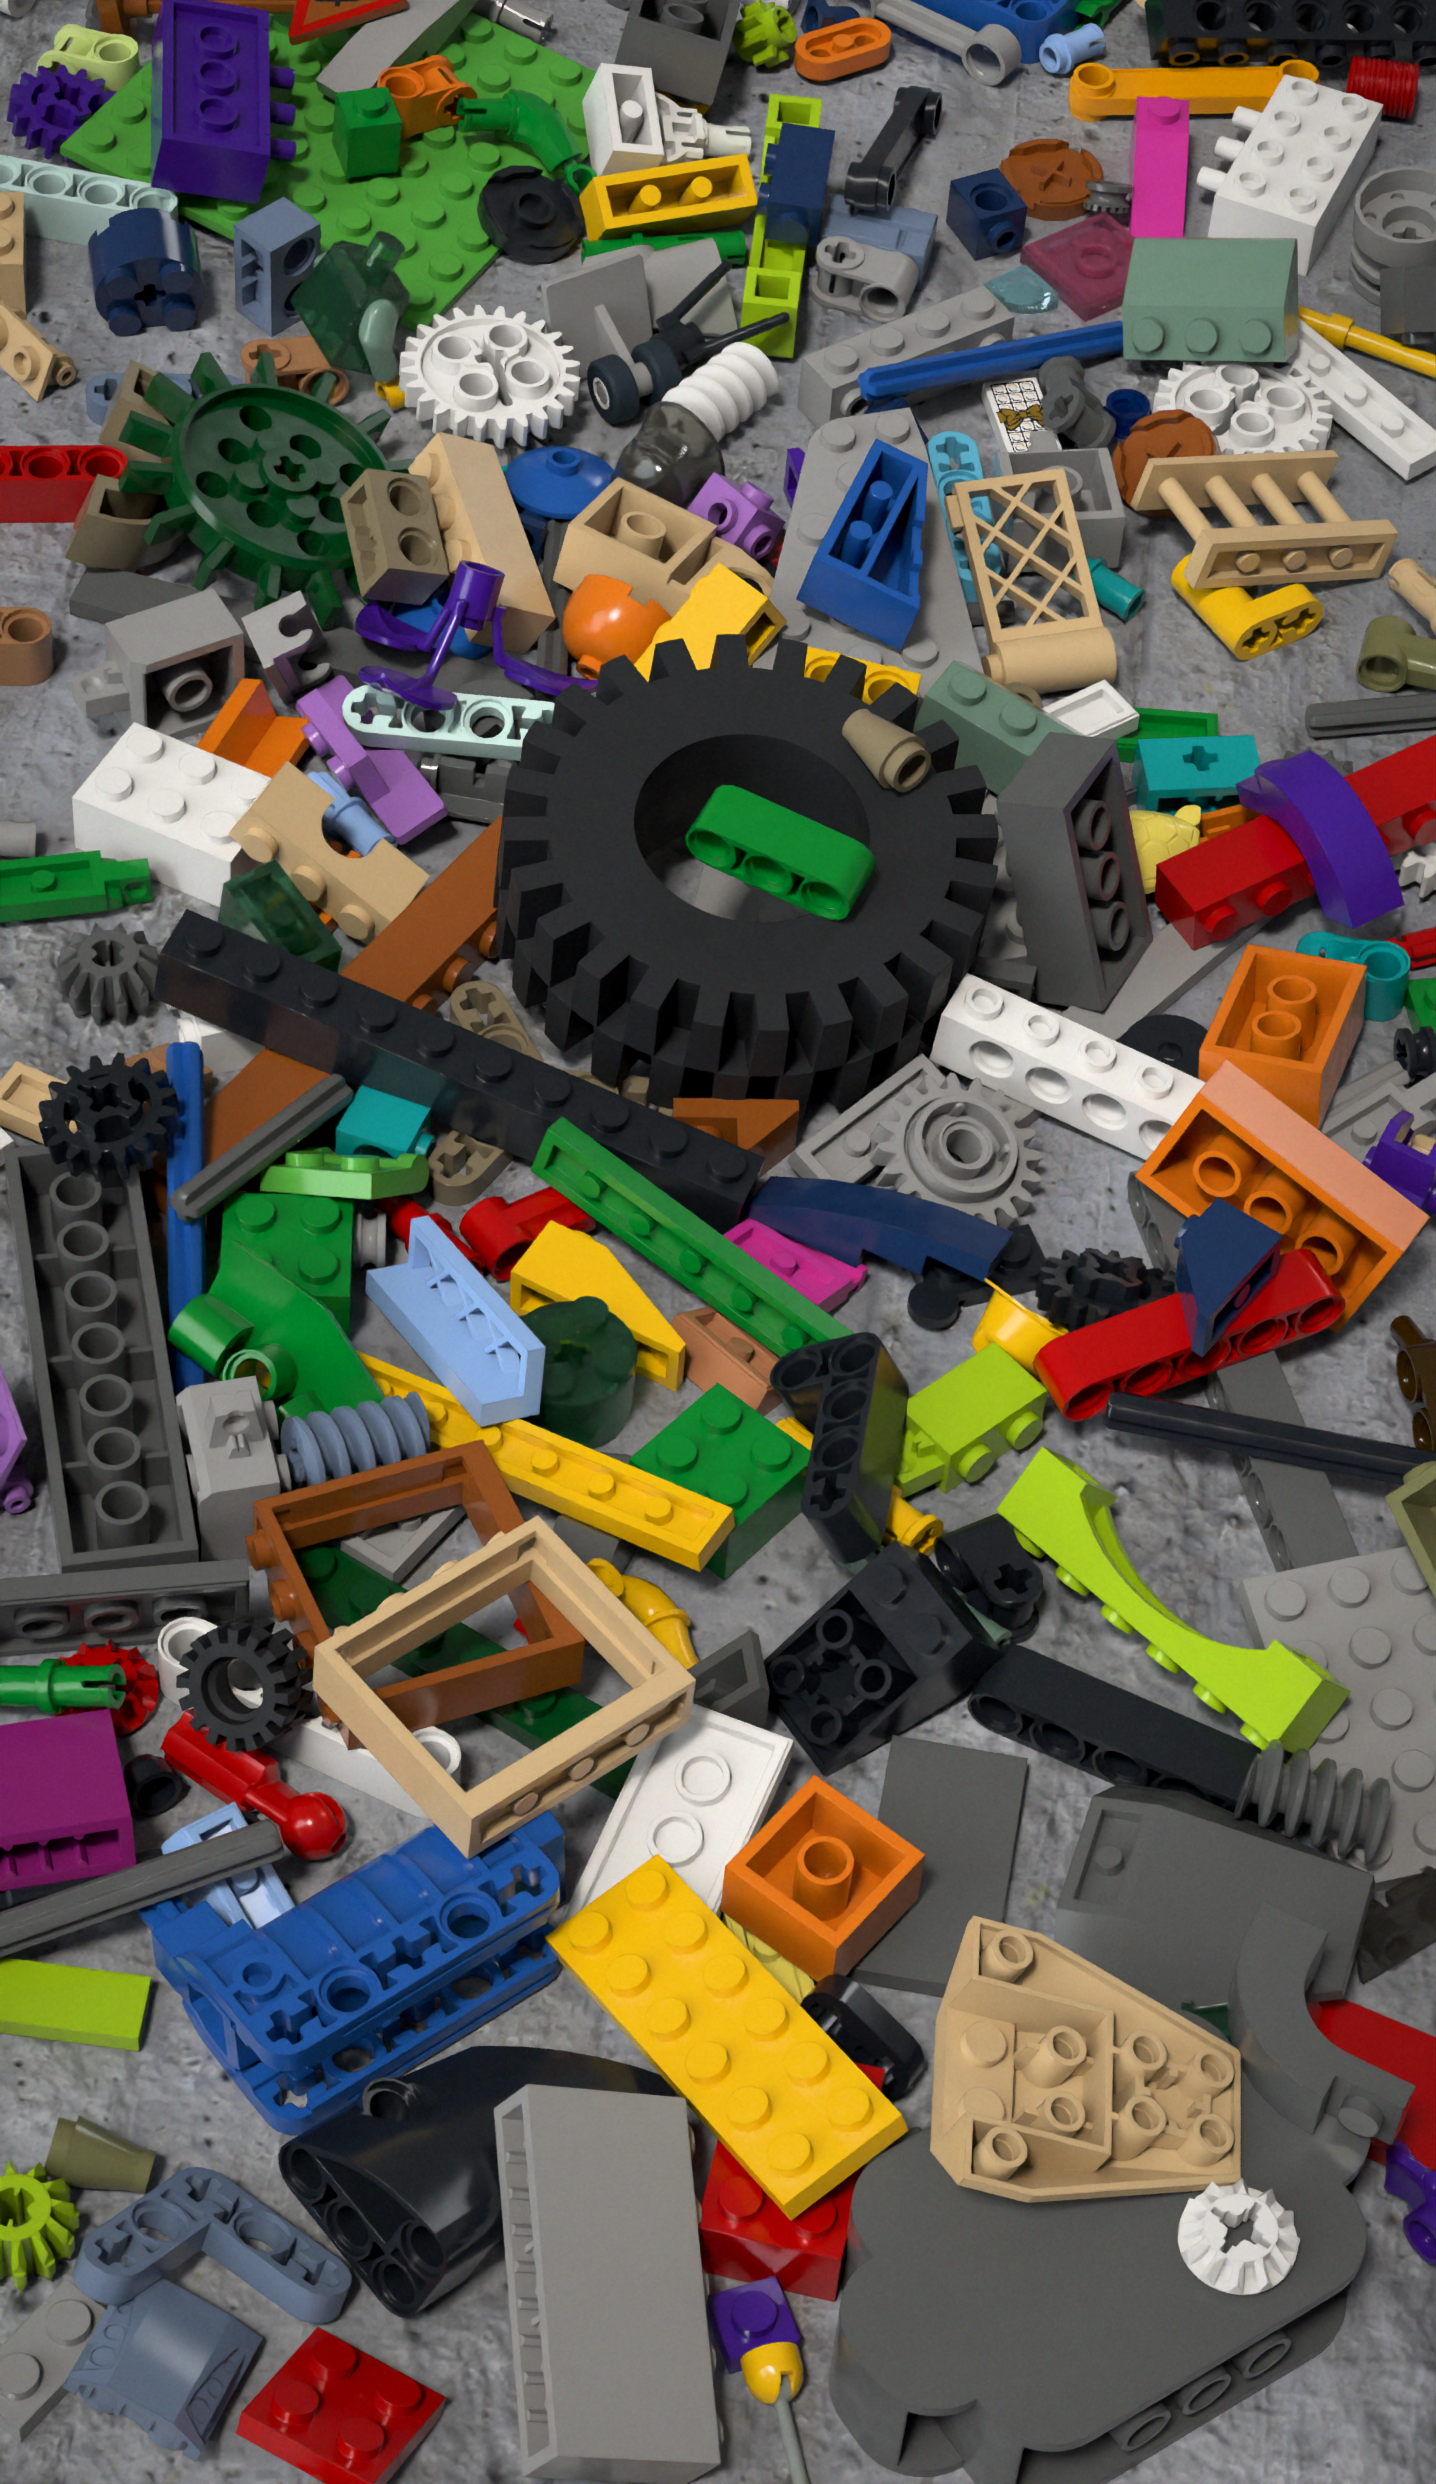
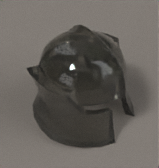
M669 401L657 402L647 409L638 434L623 448L615 470L611 475L610 484L617 477L622 478L687 510L713 472L726 476L725 464L721 449L714 435L704 422L679 403Z

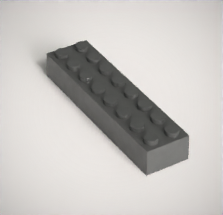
M44 1144L5 1148L4 1159L8 1203L59 1573L199 1562L198 1543L137 1163L129 1166V1179L122 1180L116 1169L108 1170L104 1180L96 1182L91 1168H87L81 1175L74 1177L70 1174L67 1161L56 1165L52 1160L49 1147H45Z

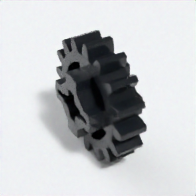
M117 1053L111 1065H103L97 1055L91 1056L90 1069L82 1072L79 1068L70 1065L66 1068L70 1081L66 1084L55 1081L49 1083L48 1088L52 1100L40 1101L38 1106L42 1121L38 1123L45 1147H49L53 1162L58 1165L67 1161L70 1174L74 1177H78L87 1168H91L96 1182H102L108 1170L116 1169L122 1180L129 1179V1166L138 1163L147 1170L153 1168L151 1153L154 1150L160 1153H169L172 1150L169 1135L180 1133L181 1125L177 1113L181 1112L176 1090L175 1088H170L167 1073L164 1070L151 1072L149 1061L146 1058H141L130 1067L127 1066L124 1053ZM144 1101L151 1106L149 1114L143 1112L142 1104ZM71 1120L75 1121L77 1126L75 1133L69 1129Z
M1086 1248L1084 1252L1080 1253V1256L1070 1250H1064L1061 1259L1048 1257L1045 1267L1040 1268L1035 1297H1038V1310L1050 1312L1048 1321L1052 1324L1066 1322V1326L1069 1328L1068 1333L1173 1295L1175 1284L1173 1281L1162 1280L1163 1271L1160 1268L1146 1269L1143 1259L1138 1257L1121 1258L1119 1252L1114 1250L1106 1255L1098 1249Z

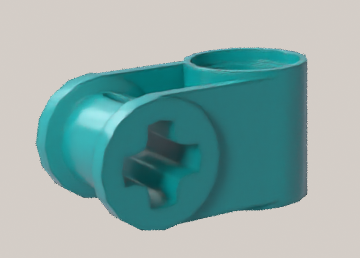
M1312 932L1299 940L1296 953L1319 957L1320 950L1325 949V958L1367 965L1364 1019L1384 1022L1394 1019L1401 1013L1404 1007L1411 965L1410 957L1402 947L1388 941H1369L1338 936L1329 932Z

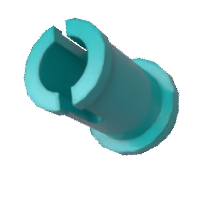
M1089 556L1086 557L1097 602L1118 614L1121 619L1125 621L1131 620L1141 608L1146 597V591L1136 587L1108 569V563L1102 557L1095 560ZM1072 574L1071 579L1075 581L1074 574Z

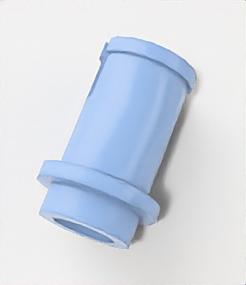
M1089 23L1065 35L1059 33L1049 35L1039 49L1041 64L1050 73L1060 75L1069 73L1073 69L1074 64L1103 54L1106 42H1100L1093 46L1089 43L1104 38V33L1096 24Z

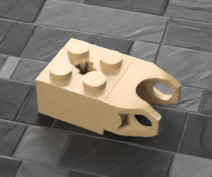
M619 477L568 524L553 576V581L571 589L572 592L588 574L605 575L623 581L634 587L628 596L629 598L637 601L644 607L651 598L660 604L672 618L689 599L691 590L697 581L708 575L718 562L740 578L753 579L760 585L763 594L768 599L770 598L774 579L764 567L741 548L715 536L717 525Z

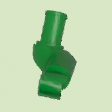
M510 89L508 93L504 94L503 98H459L456 117L464 116V120L457 121V126L461 133H467L468 131L504 130L506 136H509L512 140L528 144L549 173L562 168L566 175L564 182L568 184L578 199L581 195L579 187L584 190L592 178L597 177L596 172L591 167L576 163L575 160L582 155L581 149L560 112L539 96L523 90Z

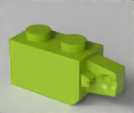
M995 1341L908 1399L904 1430L901 1436L893 1483L902 1490V1499L932 1484L942 1493L947 1494L964 1481L974 1482L991 1468L995 1460L1013 1448L1017 1450L1025 1448L1041 1432L1044 1424L1042 1419L1047 1396L1046 1388Z

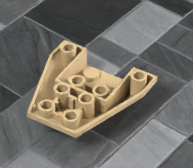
M973 1916L967 1924L936 2018L930 2151L957 2185L1026 2203L1206 2190L1212 2181L1219 2187L1233 2185L1241 2179V2054L1237 2048L1045 1935Z

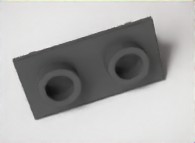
M436 753L434 758L423 757L420 773L444 802L448 809L447 816L492 824L503 813L505 788L510 768L488 764L485 774L476 773V762L444 757L440 753Z

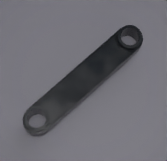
M918 86L898 88L893 113L862 162L852 161L850 163L844 190L846 205L855 206L858 210L872 212L890 210L894 199L896 183L925 135H935L938 131L943 103L941 92H934L931 88Z

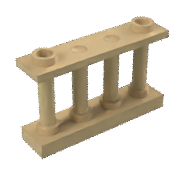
M1334 450L1149 458L1130 503L1135 511L1171 509L1195 541V547L1183 573V576L1193 589L1379 578L1399 534L1388 519L1352 521L1330 493L1326 485L1339 458ZM1310 502L1325 523H1306L1291 503ZM1263 504L1279 525L1260 526L1245 505ZM1199 507H1218L1233 528L1214 529L1199 510Z

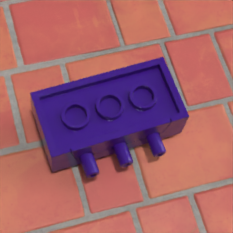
M161 0L152 40L151 187L173 192L223 198L229 201L258 204L269 159L290 163L294 161L296 142L270 137V123L286 126L294 124L296 107L292 104L270 101V87L285 90L293 89L295 70L269 65L268 10L208 0Z

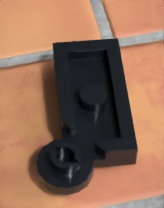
M1029 1224L1009 1228L1007 1230L1014 1232L1008 1252L988 1277V1280L1008 1295L1014 1296L1036 1290L1040 1268L1045 1267L1046 1258ZM933 1258L921 1275L910 1271L916 1285L910 1290L907 1310L909 1316L919 1325L928 1328H942L956 1318L958 1306L966 1308L989 1302L994 1288L986 1282Z

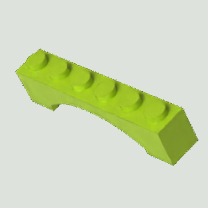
M770 93L759 190L761 182H772L771 176L763 175L768 143L779 144L782 122L820 128L823 99ZM756 215L749 266H747L741 328L782 312H787L790 315V320L785 324L741 342L749 343L759 348L767 357L793 358L807 245L764 239L766 216Z
M1042 1446L996 1509L999 1514L1015 1526L1013 1531L1021 1546L1038 1558H1042L1047 1553L1060 1564L1054 1574L1074 1591L1083 1596H1087L1090 1591L1093 1592L1105 1603L1099 1612L1117 1628L1129 1635H1132L1137 1630L1151 1642L1145 1651L1156 1662L1175 1674H1179L1183 1669L1198 1681L1192 1691L1207 1705L1222 1714H1226L1229 1709L1245 1721L1239 1731L1254 1745L1263 1750L1272 1739H1278L1283 1742L1284 1750L1293 1754L1301 1748L1309 1750L1352 1691L1304 1651L1274 1639L1267 1650L1245 1649L1213 1641L1180 1619L1149 1588L1127 1555L1110 1511V1507L1117 1496L1075 1461Z

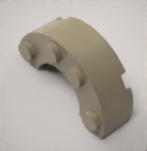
M130 359L110 400L98 442L121 450L127 456L128 461L161 463L160 457L118 441L120 432L131 410L175 427L171 421L143 400L157 372ZM97 474L75 519L64 558L83 564L93 570L104 568H138L159 562L171 555L182 545L187 535L149 546L143 537L153 516L162 511L169 510L164 495L122 493L118 486L120 479Z

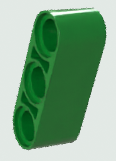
M721 785L715 789L685 837L686 845L690 852L704 864L829 920H841L847 917L876 869V860L872 852L857 840L733 785Z

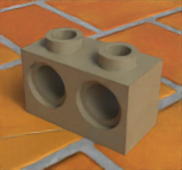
M367 468L340 498L361 598L422 605L449 576L448 556L443 550L437 523V508L432 501L427 476Z

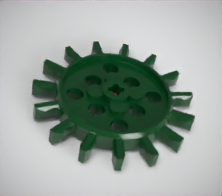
M211 352L201 353L190 376L202 394L196 400L163 373H157L153 377L143 400L171 421L175 427L131 410L118 441L161 458V463L128 461L118 482L119 490L122 493L164 495L169 510L162 511L153 516L143 537L149 546L187 535L205 553L192 583V586L199 591L205 590L216 582L221 572L226 568L247 580L257 583V591L254 596L255 611L278 601L282 590L288 592L300 590L301 593H307L321 630L332 629L343 609L337 589L350 586L361 598L340 498L367 468L410 474L408 468L415 460L386 461L384 455L377 447L376 443L381 438L392 416L385 409H382L356 424L344 413L329 405L335 393L337 376L327 371L314 384L309 395L291 388L278 386L277 370L272 353L262 352L251 373V383L238 385L230 383ZM361 598L366 605L373 600ZM377 600L388 612L393 602Z

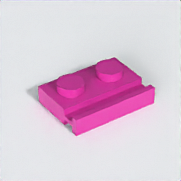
M749 1217L723 1234L725 1238L795 1288L826 1313L844 1302L848 1297L849 1291L852 1289L859 1291L863 1287L869 1269L861 1263L857 1268H854Z

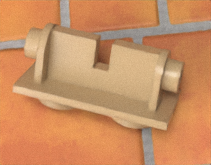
M0 299V366L37 402H41L47 385L59 384L60 386H66L74 380L76 376L74 361L68 354L61 353L53 344H46L44 342L45 337L27 320L26 314L21 309L8 307Z

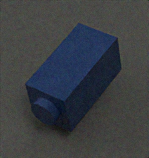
M782 122L779 144L768 143L763 175L771 176L772 182H761L756 215L766 216L764 239L817 247L831 168L835 130Z

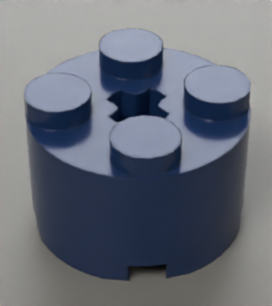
M137 208L123 211L109 218L110 227L98 236L96 229L88 242V258L95 305L99 314L108 322L110 331L119 336H130L137 333L141 328L166 326L171 330L181 331L188 329L196 322V312L203 303L205 287L197 238L190 224L185 221V226L172 220L171 212L162 209Z

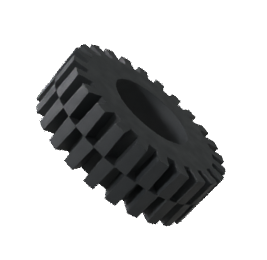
M718 634L716 635L710 668L697 670L683 638L668 640L655 645L649 682H647L625 654L601 665L596 697L574 682L555 698L551 727L536 720L526 733L522 743L520 767L511 766L505 788L493 893V908H498L495 933L497 950L501 960L514 958L512 989L524 1009L547 1001L544 1034L563 1053L594 1033L590 1073L603 1082L616 1087L638 1059L651 1065L647 1102L659 1107L672 1109L673 1098H681L688 1078L712 1082L711 1098L724 1100H745L748 1085H766L769 1099L799 1100L798 1118L804 1117L815 1076H817L836 1109L851 1105L863 1098L871 1066L887 1080L915 1059L920 1041L933 1047L941 1014L966 973L973 975L997 879L998 865H993L999 839L998 824L995 814H981L987 785L978 766L975 764L954 769L959 737L952 728L942 719L913 733L919 697L898 682H895L872 704L868 705L862 701L867 665L841 654L822 683L804 677L807 643L780 638L773 670L749 668L745 635ZM863 708L868 709L871 713L915 734L925 741L926 750L931 755V765L926 776L917 786L906 792H898L894 788L886 789L880 785L851 747L850 743L842 735V729L846 720L855 711ZM733 785L857 840L872 852L876 860V869L846 918L829 920L810 913L795 919L761 923L731 920L694 907L666 888L650 870L645 859L659 847L687 835L717 787Z

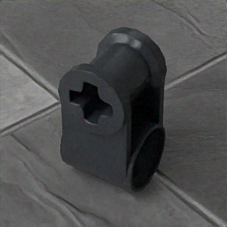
M996 1513L935 1538L934 1554L939 1570L952 1587L957 1588L967 1596V1603L988 1619L1009 1630L1012 1633V1636L1009 1638L1011 1639L1010 1644L1021 1643L1032 1637L1038 1628L1039 1611L1035 1602L1042 1593L1043 1575L1040 1568L1034 1564L1018 1542L1009 1522L1002 1515Z

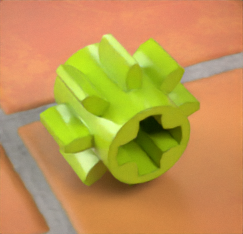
M761 0L741 8L740 13L743 19L735 23L732 35L738 54L747 62L753 61L755 66L765 63L767 68L788 60L789 56L786 49L794 46V41L797 37L796 26L790 13L782 6L775 7L774 2L764 5Z

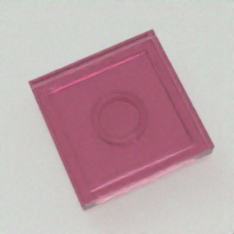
M1102 212L1021 247L1020 263L1084 322H1087L1122 306L1135 237L1107 212Z

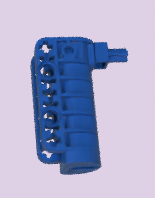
M547 1810L468 1860L439 1827L433 1823L255 1931L251 1929L244 1919L228 1927L206 1900L188 1909L178 1895L134 1911L151 1930L155 1965L174 1990L183 1998L182 2005L201 2040L268 2125L277 2132L287 2135H299L356 2101L364 2088L372 2080L382 2077L396 2079L544 1987L558 1975L562 1964L549 1948L544 1937L555 1930L547 1921V1918L556 1911L559 1904L566 1901L564 1831L551 1811ZM523 1945L531 1951L542 1948V1958L536 1962L528 1956L518 1960L517 1948ZM509 1968V1979L504 1980L502 1972ZM467 1976L484 1978L492 1986L488 1992L476 1999L459 1997L452 1989L458 1980ZM435 1997H439L442 2005L437 2011H435ZM409 2017L415 2023L425 2020L426 2030L420 2034H417L411 2028L401 2032V2019ZM376 2033L381 2034L382 2040L379 2036L376 2035ZM392 2040V2051L387 2053L384 2044ZM350 2048L366 2050L374 2058L370 2065L353 2073L342 2071L334 2064L336 2057L342 2051ZM316 2070H321L323 2078L330 2088L328 2091L324 2081L316 2085ZM290 2090L296 2096L306 2093V2106L298 2109L291 2102L282 2106L281 2093Z

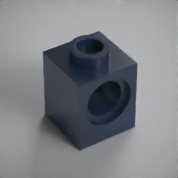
M995 168L951 180L946 223L972 258L978 261L1022 248L1028 206L1001 171Z

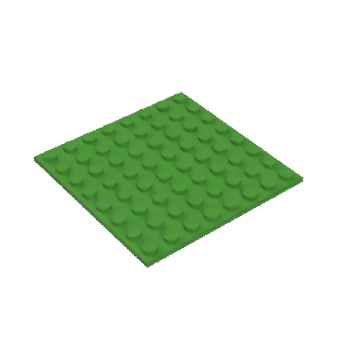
M469 11L435 55H443L449 59L454 66V75L460 82L468 83L477 93V99L503 98L504 94L508 93L510 89L523 90L542 98L560 112L582 151V155L575 161L577 164L586 165L590 160L582 101L596 72L485 17ZM294 13L269 14V65L295 70L293 89L285 90L270 87V101L292 104L296 107L294 124L286 126L270 123V137L295 141V159L292 163L269 159L258 204L229 201L223 198L185 192H174L178 198V213L234 241L235 223L284 196L304 212L310 213L320 223L321 254L339 244L352 245L363 255L364 273L358 281L354 272L347 275L349 289L354 288L357 291L358 286L356 285L360 280H364L365 274L374 262L379 268L382 265L383 259V263L386 261L396 276L394 278L389 274L387 285L391 296L389 294L391 301L401 311L397 323L417 332L419 324L432 328L433 315L444 316L504 252L490 240L481 228L477 214L479 195L489 178L496 171L511 165L533 166L542 169L541 175L548 177L552 181L555 180V177H558L564 182L566 175L562 168L549 173L528 144L512 140L509 136H506L504 130L468 131L467 133H461L456 124L439 127L416 134L408 139L400 140L398 172L346 178L332 144L335 101L318 91L315 79L367 22L298 45H291L288 33ZM421 56V57L417 60V62H418V61H421V60H424L425 58H423V57ZM152 59L60 146L61 155L99 174L151 183ZM385 268L382 269V276H385L386 272L384 273V271H386ZM369 282L367 283L366 289L370 288ZM361 284L360 290H363L364 284ZM395 293H396L401 299H403V300H405V301H401V300L395 295ZM363 294L360 295V300L363 299Z

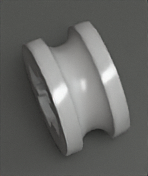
M354 1213L353 1270H361L362 1266L366 1263L374 1264L377 1269L385 1267L386 1213H378L377 1217L373 1220L365 1219L362 1213Z

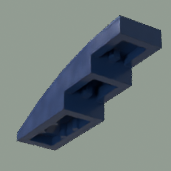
M770 1176L746 1204L743 1212L744 1216L854 1268H857L866 1255L872 1252L921 1275L934 1258L985 1282L984 1278L988 1279L1007 1254L1014 1235L1012 1231L946 1205L894 1190L831 1179Z

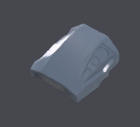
M161 2278L133 2299L122 2304H109L62 2388L75 2395L79 2390L85 2403L92 2409L101 2413H112L116 2416L122 2414L143 2426L142 2430L147 2432L150 2438L160 2447L168 2450L185 2449L183 2455L196 2462L263 2338L230 2314L174 2283Z

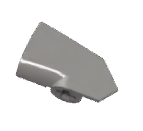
M706 238L657 251L651 245H637L586 257L581 269L632 251L640 254L644 262L652 330L660 331L656 324V319L671 312L722 262L714 239ZM725 275L680 322L686 324L692 321L698 326L703 336L719 337L738 329Z

